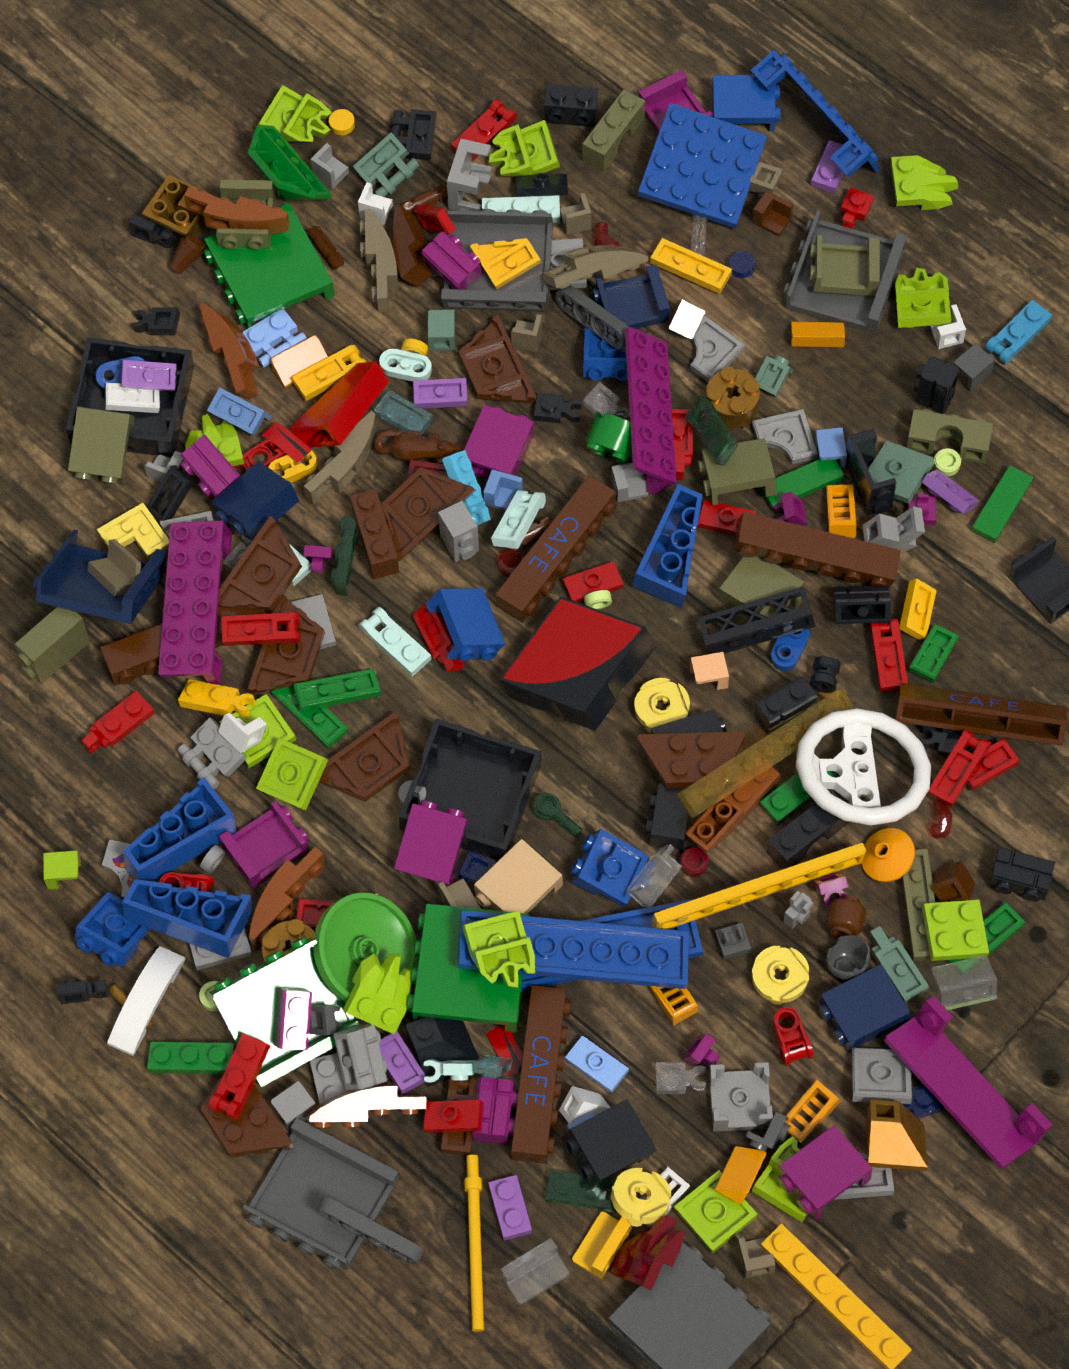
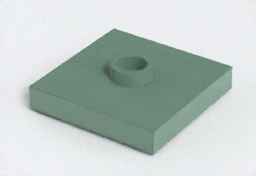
M886 441L868 470L874 484L895 478L897 483L894 499L910 504L920 488L924 477L929 473L935 462L933 457Z

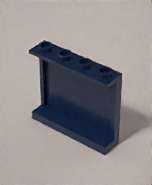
M74 529L70 536L63 540L61 548L55 550L52 560L46 562L40 575L37 574L35 577L33 589L37 591L36 602L131 624L165 575L167 551L156 549L149 561L137 559L141 563L139 575L125 595L114 597L87 571L89 561L107 558L108 552L77 545L78 530Z

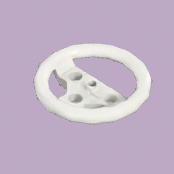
M858 708L831 712L812 723L798 743L796 769L804 790L822 809L844 821L865 825L896 822L915 811L930 789L931 764L924 745L906 725L884 713ZM843 727L842 751L834 759H819L814 754V750L822 737L837 728ZM872 728L895 738L908 752L914 767V778L911 788L903 798L889 806L881 807L871 741ZM858 748L862 750L864 754L857 755L853 753L851 749ZM827 771H835L840 777H831L827 774ZM827 789H834L847 799L849 804L832 795ZM868 796L871 801L866 802L859 798Z

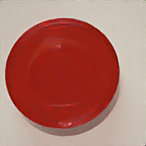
M515 549L503 551L498 558L499 571L504 576L509 577L524 559L523 554Z

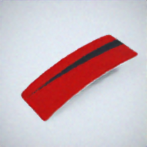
M277 422L272 424L262 434L263 437L282 449L297 463L312 450L299 437Z
M500 1025L487 1032L486 1035L497 1053L507 1076L511 1077L521 1072L523 1054L511 1031H505V1025Z

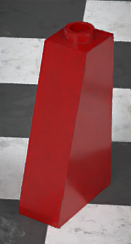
M376 361L357 363L290 427L291 431L310 448L341 445L389 383V380Z

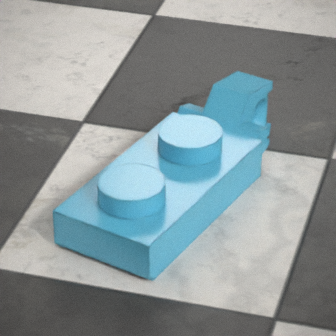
M463 450L444 457L442 461L448 477L472 486L477 490L464 502L475 523L479 525L491 520L488 507L485 505L480 485L477 483L466 451Z

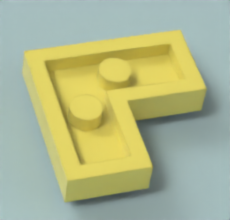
M144 503L97 529L98 535L107 548L111 539H116L123 547L136 541L148 560L156 549L165 551L169 549L168 537Z

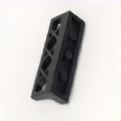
M804 586L698 618L709 654L729 653L816 627ZM801 596L803 607L793 610L786 607L790 599ZM772 606L777 608L773 616L764 617L759 614L763 607ZM744 613L750 616L746 624L739 626L733 623L737 615ZM716 621L724 624L719 632L708 633L706 624Z

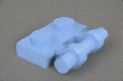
M284 309L271 314L243 331L256 357L264 353V356L258 359L263 368L271 364V358L307 339L303 332L295 337L293 336V334L298 332L297 325ZM281 341L284 342L282 345L278 346L277 348H275V349L273 348V346L277 345V344L280 343Z

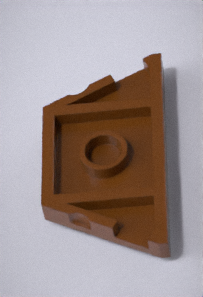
M496 315L492 318V323L484 331L480 330L471 342L459 350V358L478 399L534 403L536 402V394L500 316Z
M422 467L412 474L381 503L398 561L405 558L439 526V511L460 501L464 503L477 490L472 486Z
M270 516L220 587L218 607L272 611L302 568L300 561L273 517Z
M284 594L275 605L273 613L294 612L300 615V624L297 625V631L300 632V642L296 644H262L248 686L249 693L254 694L293 686L295 683L310 681L325 631L319 624L308 618L304 611L293 605ZM278 625V631H286V625Z
M396 711L332 756L328 760L319 782L366 802L409 771V762L398 713Z
M745 731L637 734L638 746L642 747L647 754L649 763L659 773V779L665 788L722 787L727 778L728 771L736 759L740 746L745 741Z
M222 1075L200 1109L230 1157L245 1156L248 1153H268V1150L285 1148V1150L294 1148L292 1141L255 1084L237 1119L228 1117L224 1111L216 1112L209 1109V1101L216 1092L223 1077ZM229 1092L226 1100L231 1102L236 1094Z

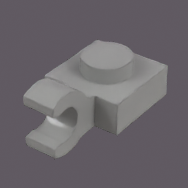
M796 891L789 899L790 907L785 912L783 923L791 929L798 923L802 925L812 912L810 910L813 906L812 899L803 892L801 894L799 891Z

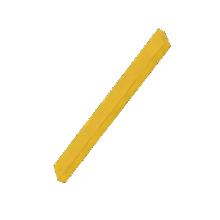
M862 842L654 913L651 926L657 929H671L861 864L866 854V849Z

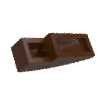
M398 205L395 207L393 219V249L396 265L401 278L418 288L432 275L428 264L421 255L422 250L429 243L415 214Z

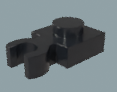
M135 214L129 220L131 236L154 245L158 242L167 248H171L175 241V238L171 237L173 235L172 230L157 227V223Z
M152 307L151 314L137 310L134 311V316L137 320L142 321L134 322L131 326L138 333L148 329L150 335H176L180 312L177 307Z
M537 392L534 421L560 424L561 417H566L571 422H579L580 413H573L571 410H581L582 402L580 400L564 402V395Z
M923 726L922 733L930 735L931 739L920 738V741L925 749H930L934 746L939 747L937 755L948 757L964 731L943 729L942 732H937L934 727Z
M68 979L64 983L57 984V995L61 1005L90 1001V998L109 997V988L106 980L86 983V981L79 979Z

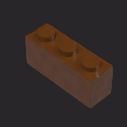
M372 489L350 495L353 516L373 579L399 573L398 557L377 490Z

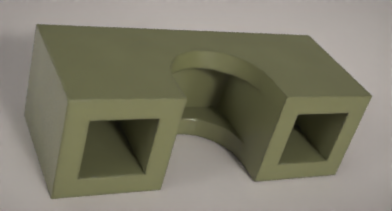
M623 90L583 142L582 161L605 172L618 155V146L624 134L632 136L645 119V100Z
M914 409L907 448L917 452L933 454L934 445L937 441L943 438H950L959 444L961 460L986 464L993 423L986 422L983 419L961 418L955 414L944 415L934 413L928 409Z

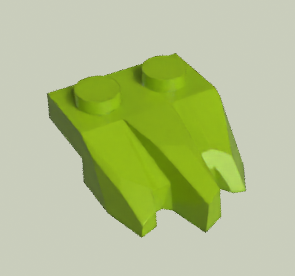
M282 85L258 125L274 126L287 142H313V136L324 138L331 129L321 119H326L332 111L311 95L306 93L303 97Z
M545 120L523 129L517 124L500 131L492 140L493 144L501 149L490 154L488 163L492 166H503L500 168L501 176L535 175L560 167L550 130Z
M921 156L891 157L890 164L896 206L920 205L921 210H933L952 205L951 197L946 192L958 189V181L955 176L946 175L945 169Z
M916 268L912 278L898 274L895 283L898 328L951 324L947 277L940 272L935 273L932 277H928L926 270Z
M206 414L202 416L203 430L189 431L185 440L186 449L205 434L232 466L244 464L238 434L232 424L223 420L220 425L215 426L210 416Z
M519 910L462 926L472 960L480 973L491 983L496 982L498 974H501L506 987L518 988L519 969H522L525 973H535L533 947L530 937H526Z
M373 953L360 963L352 979L355 986L343 1011L365 1022L375 1024L376 1027L395 1035L408 1009L412 969L405 968L399 973L401 961L399 953H389L382 965H380L377 956Z
M792 1136L777 1149L769 1165L753 1186L752 1192L802 1223L807 1215L800 1209L797 1203L798 1199L792 1192L787 1193L778 1181L779 1165L801 1150L797 1148L798 1141Z

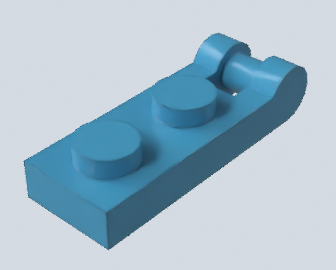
M1031 300L996 336L987 342L985 349L991 354L995 353L998 355L999 360L1005 365L1008 364L1052 320V314ZM1004 343L1008 348L1003 347L1002 344Z

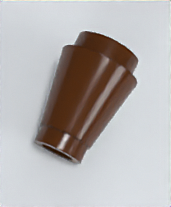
M192 234L182 237L169 264L170 267L182 274L184 270L203 254L204 243Z

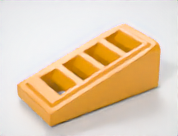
M853 484L826 485L828 532L855 538L856 515ZM848 496V498L833 499V497Z
M649 986L673 1026L698 1013V1005L687 988H671L662 993L660 989L664 987ZM679 992L680 996L670 1001L667 1000V997ZM681 1001L685 1002L683 1006L675 1010L672 1007Z
M816 1080L786 1115L789 1117L787 1124L791 1125L789 1133L800 1143H803L842 1100ZM818 1093L828 1100L825 1105L815 1098ZM810 1101L820 1109L818 1114L807 1106ZM802 1110L813 1118L810 1123L799 1115ZM794 1118L805 1127L802 1132L791 1123Z

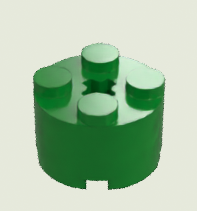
M597 412L585 441L587 448L590 449V453L605 458L606 454L611 455V457L615 458V462L621 465L633 462L630 422L607 413L602 416L600 412Z

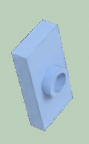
M584 1036L580 1037L565 1057L567 1063L611 1094L629 1072L628 1067Z

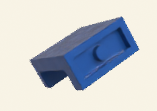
M713 75L712 98L714 118L732 124H769V131H775V122H780V106H775V101H779L780 98L779 85H775L768 91L755 75Z
M483 588L439 589L426 603L429 613H442L454 643V648L447 654L449 660L460 659L461 661H468L470 659H482L487 661L496 657L497 652L505 645Z

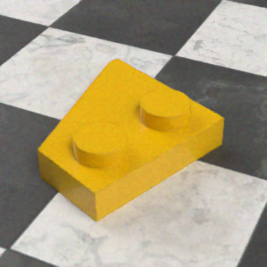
M527 238L515 239L512 242L495 241L494 244L479 245L475 243L470 245L473 253L480 259L481 266L496 290L541 263L539 256Z

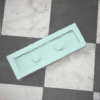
M559 195L482 198V209H492L496 212H506L507 210L515 209L523 213L543 210L552 214L553 223H560Z

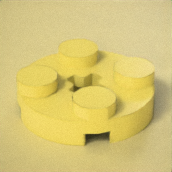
M655 678L644 683L634 701L635 715L638 721L650 733L653 727L688 717L690 700L685 688L679 683L677 685L670 682V679ZM659 700H662L664 704L669 703L670 705L666 707V710L656 708Z
M771 946L763 950L756 957L752 968V982L756 991L772 1004L780 1005L791 1002L800 997L805 991L809 982V966L805 957L796 949ZM777 968L780 971L786 970L788 972L785 975L786 979H776L774 977V970Z
M631 1168L622 1172L617 1177L611 1192V1200L616 1211L627 1219L630 1225L637 1227L642 1224L654 1223L661 1216H665L671 1198V1189L667 1181L654 1171L651 1174L642 1172L643 1168ZM636 1192H639L641 1195L646 1194V1200L637 1198Z

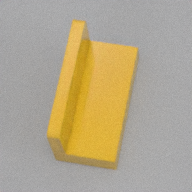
M601 1212L573 1256V1263L602 1279L631 1233L632 1225L624 1217L617 1220L609 1214Z

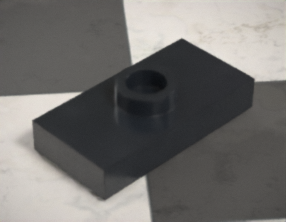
M537 173L535 175L516 176V197L568 195L567 174Z

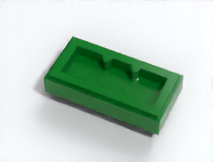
M934 623L911 663L909 671L934 683L957 643L959 635Z

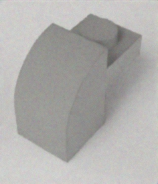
M913 506L897 518L883 514L876 515L863 524L864 541L898 549L901 552L916 547V538L925 533L922 508Z

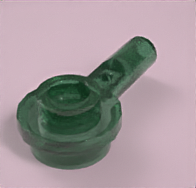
M545 793L535 799L533 810L538 818L545 821L554 819L575 837L582 832L583 828L561 811L562 805L556 796Z

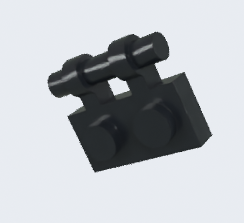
M411 109L410 118L403 117V111L395 110L393 117L390 119L389 128L392 134L409 152L406 158L431 160L437 119L436 111ZM408 130L407 137H401V131Z

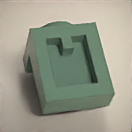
M775 355L774 359L766 356L755 378L759 383V388L778 396L788 374L793 372V369L788 366L790 361L778 355Z

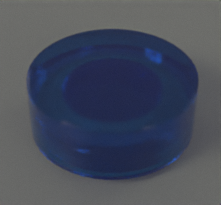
M745 251L734 253L729 260V268L732 269V275L737 278L751 276L755 270L754 257Z

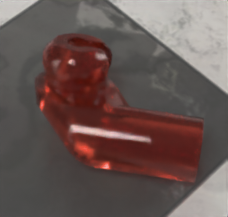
M596 223L595 246H621L619 242L608 236L607 223Z
M935 799L933 806L938 815L939 824L931 825V834L935 839L940 837L944 839L950 834L953 815L948 805Z

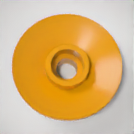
M885 828L870 836L864 844L866 854L862 861V867L866 874L876 881H895L904 876L914 862V843L900 829ZM888 848L887 853L884 854V855H881L882 851H883L884 849Z

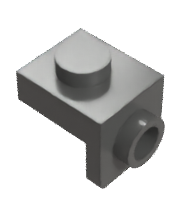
M776 1112L764 1138L747 1131L746 1137L752 1139L749 1145L762 1151H766L767 1147L775 1149L779 1139L784 1141L790 1130L791 1125L787 1124L789 1117Z

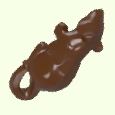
M387 429L381 431L374 442L378 453L389 454L392 452L395 457L403 461L437 459L438 464H443L442 460L444 457L463 451V448L457 444L446 440L438 441V433H431L428 437L420 436L419 431L416 430L402 432L400 429L398 431ZM386 436H396L386 446L381 443Z

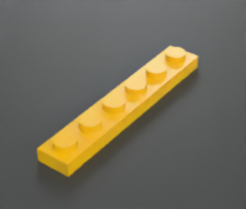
M782 1223L761 1243L760 1247L767 1254H773L774 1261L885 1369H895L911 1353L912 1349Z

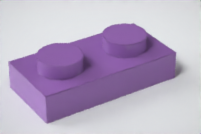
M829 140L811 180L812 187L833 194L836 193L844 173L832 161L830 156L843 144Z
M122 361L121 388L175 391L176 364Z
M466 378L413 381L415 409L468 406Z
M938 469L927 473L922 481L928 487L930 493L945 499L956 512L967 513L975 509L979 502L977 498Z
M397 1031L395 1035L390 1034L381 1039L379 1046L382 1058H384L387 1064V1074L393 1083L397 1085L401 1095L426 1082L424 1081L426 1075Z
M517 1175L488 1182L503 1240L531 1234L532 1228Z

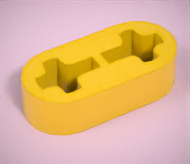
M310 451L303 458L309 461V465L305 466L301 461L297 463L289 455H285L272 461L268 468L275 473L276 470L281 469L285 473L281 477L292 483L314 473L317 469V459L315 453Z

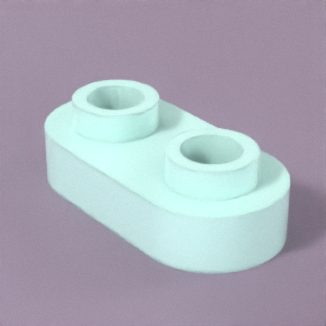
M388 349L381 354L379 359L383 373L389 377L413 382L415 380H427L432 373L431 361L425 355L398 349ZM397 364L396 367H390L389 365ZM417 369L423 370L422 372H419V373L414 372V371L417 370Z

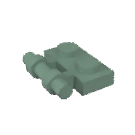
M391 132L353 167L372 186L379 181L382 186L375 193L378 196L385 197L389 193H394L397 190L395 187L405 178L409 179L414 175L413 171L420 165L414 158L407 164L402 161L409 152ZM397 166L400 170L388 180L385 175L393 167Z

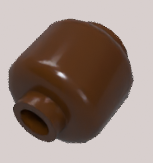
M845 895L843 898L833 900L826 918V925L830 929V933L837 938L844 935H859L867 915L866 909L860 904L858 898L851 895Z

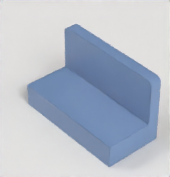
M220 387L207 409L209 413L253 436L258 431L263 419L270 421L272 418L264 410Z

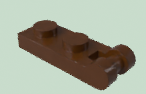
M450 1075L447 1101L476 1100L480 1076L471 1075V1078H468V1080H451ZM458 1089L469 1090L468 1095L458 1094ZM472 1131L444 1132L441 1153L471 1155Z

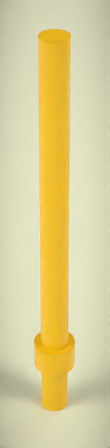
M478 1155L466 1156L467 1178L464 1179L465 1192H468L472 1331L481 1332L484 1331L479 1192L482 1191V1178L479 1177Z

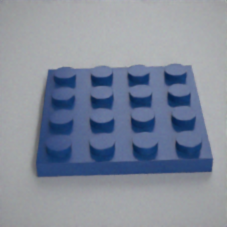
M670 103L637 196L736 228L751 185L749 180L755 173L767 135Z

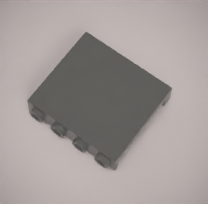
M465 208L447 211V215L456 228L448 236L455 235L463 244L461 248L467 254L470 251L473 252L470 245L475 243L487 245L494 244L495 241L512 242L515 239L527 238L539 256L541 263L497 290L481 264H479L482 273L466 290L454 289L444 281V289H442L441 293L444 308L548 311L549 284L544 282L542 273L551 269L553 237L551 213L543 210L523 213L515 209H510L506 212H496L492 209L469 211Z
M817 210L814 220L809 219L805 232V234H808L807 240H802L798 250V255L801 256L800 260L793 263L790 274L793 277L792 282L786 283L783 292V298H786V309L831 322L844 323L845 326L876 334L905 251L907 235L897 232L895 240L854 230L820 220L821 211ZM817 234L822 235V243L867 246L869 237L880 238V283L876 296L813 292V281H809L810 265H813V259H809V248L811 243L815 244Z
M296 1118L291 1126L292 1134L289 1137L294 1148L290 1150L282 1149L249 1206L244 1205L243 1211L247 1217L246 1221L256 1228L261 1229L264 1226L272 1230V1235L287 1243L290 1240L298 1244L297 1248L309 1256H313L314 1253L324 1258L323 1262L335 1270L341 1267L348 1271L365 1240L320 1216L316 1212V1208L321 1198H331L376 1222L400 1181L399 1172Z
M683 1242L673 1267L663 1264L652 1290L639 1286L609 1317L608 1326L654 1369H730L764 1332L766 1334L769 1332L771 1323L768 1320L770 1318L760 1307L756 1306L754 1308L746 1301V1294L739 1287L734 1286L732 1288L724 1281L725 1275L716 1266L712 1265L710 1268L702 1260L704 1257L697 1248L692 1245L688 1247Z

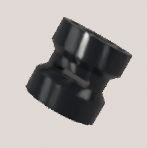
M828 656L816 657L813 663L814 674L811 675L809 682L811 688L821 693L836 691L837 680L835 677L840 672L841 663L837 659Z

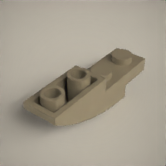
M370 209L364 210L365 220H360V235L365 236V242H360L361 258H366L367 268H371L372 280L377 281V286H372V302H377L378 312H389L388 289H399L394 250L378 218Z
M588 246L563 253L565 264L545 271L542 274L545 283L557 289L568 287L571 284L570 282L590 278L593 274L605 280L613 279L622 271L639 268L640 264L649 261L647 255L622 246Z
M372 410L359 420L341 445L334 446L336 457L328 459L321 471L311 475L306 480L304 485L305 498L314 505L331 488L340 494L359 473L375 439L377 424L376 415Z

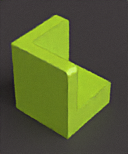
M78 851L44 853V881L48 890L59 889V880L78 879V867L81 866Z

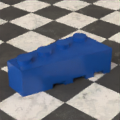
M680 484L677 485L638 567L632 587L677 607H682L687 592L702 494Z
M203 777L197 782L195 789L190 793L184 794L179 799V803L170 812L166 811L159 817L160 821L155 826L145 830L123 851L125 869L133 880L154 882L164 874L173 871L209 850L214 845L219 844V836L227 830L231 835L236 833L235 817Z
M134 879L122 902L124 919L229 958L252 913L251 895L241 894V896L227 895V892L215 890V893L198 891V888L187 886V889L172 887L171 884L138 879Z

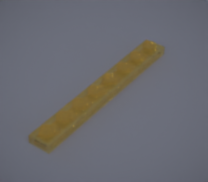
M843 688L838 689L678 793V797L691 817L694 818L798 750L799 741L812 723L831 712L855 709L854 705Z

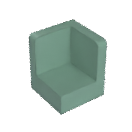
M454 310L428 311L429 351H455Z

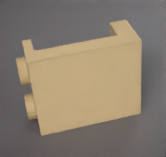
M521 839L474 884L475 899L484 909L489 907L491 910L504 912L519 910L520 913L528 914L551 890L556 893L563 886V875Z

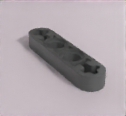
M571 285L556 292L557 304L564 312L614 348L622 349L626 347L625 329L628 326Z
M322 1197L316 1208V1212L325 1219L410 1264L418 1265L424 1253V1250L417 1244L331 1198Z

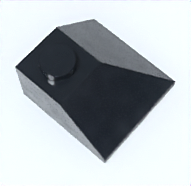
M424 1017L405 1025L407 1038L418 1064L426 1076H433L436 1072L433 1066H424V1061L428 1059H435L437 1061L475 1060V1068L482 1066L464 1021ZM441 1075L435 1082L426 1083L430 1087L450 1079V1075Z

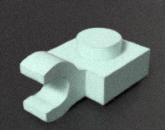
M428 1059L424 1061V1066H433L436 1071L435 1075L424 1077L426 1082H435L441 1075H451V1080H468V1075H473L476 1072L475 1060L437 1061L435 1059Z

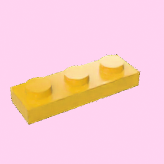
M663 238L650 257L651 264H657L658 267L718 294L722 292L732 275L731 268Z

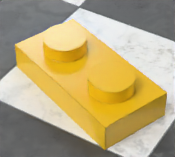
M917 578L909 581L899 629L918 640H922L927 637L937 590Z

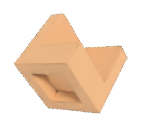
M723 652L691 658L690 670L691 674H694L697 684L715 681L717 690L728 688L729 674Z

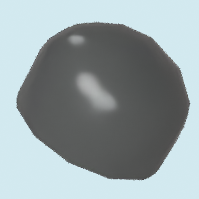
M855 935L839 937L835 946L828 949L826 960L828 970L835 977L845 981L861 975L868 970L870 965V946L864 939Z

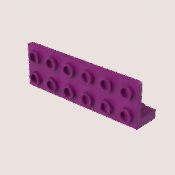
M628 327L625 329L633 468L646 474V491L655 495L676 483L667 342Z
M223 520L171 523L158 671L161 677L201 675L208 683L221 685L223 659L215 650L221 564L222 559L230 558L232 533Z
M933 996L924 1003L914 1018L888 1034L884 1041L998 1167L1003 1169L1037 1145L1053 1124L1033 1103L1026 1107L1020 1116L943 1033L953 1016Z

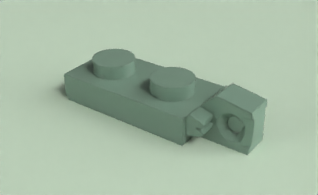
M880 926L870 931L869 938L874 945L871 948L873 957L878 965L882 964L903 1001L907 1003L928 991L929 985L899 939L897 941L894 937L888 939Z

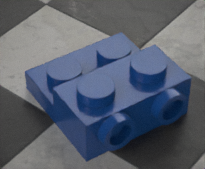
M585 328L583 377H590L596 381L601 380L603 377L627 381L626 347L616 349L591 330Z
M603 829L596 831L593 835L588 834L581 846L585 850L582 859L577 858L571 867L570 873L574 874L571 882L594 895L600 893L621 906L627 905L649 856Z
M107 892L77 925L75 942H77V946L83 952L89 953L93 951L100 955L102 961L108 966L116 964L123 968L138 951L139 942L151 929L124 919L123 899Z

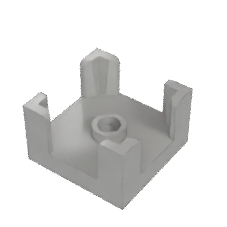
M460 139L447 179L449 210L454 211L457 208H465L469 211H480L481 204L462 199L465 192L477 194L479 183H489L492 168L472 163L471 154L487 157L490 155L491 145Z
M769 1062L754 1063L753 1070L724 1072L725 1065H710L709 1081L713 1132L768 1129L773 1119L769 1096Z

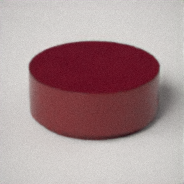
M698 847L686 849L680 858L681 870L691 877L701 876L708 868V855Z

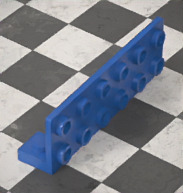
M773 49L751 69V72L768 91L787 75L847 140L830 158L848 178L865 162L876 173L880 171L876 164L879 159L873 153L870 146L858 137L856 131L848 123H845L836 109L825 101L823 95L816 88L811 86L808 79L793 66V63L784 53L779 56Z

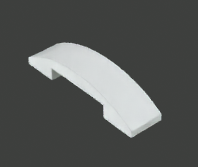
M159 946L133 986L107 1042L109 1046L134 1056L147 1032L146 1027L169 984L173 983L186 960L185 957Z

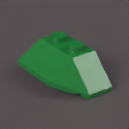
M256 126L248 154L263 173V178L273 181V186L277 190L279 197L286 201L331 199L333 195L274 126Z

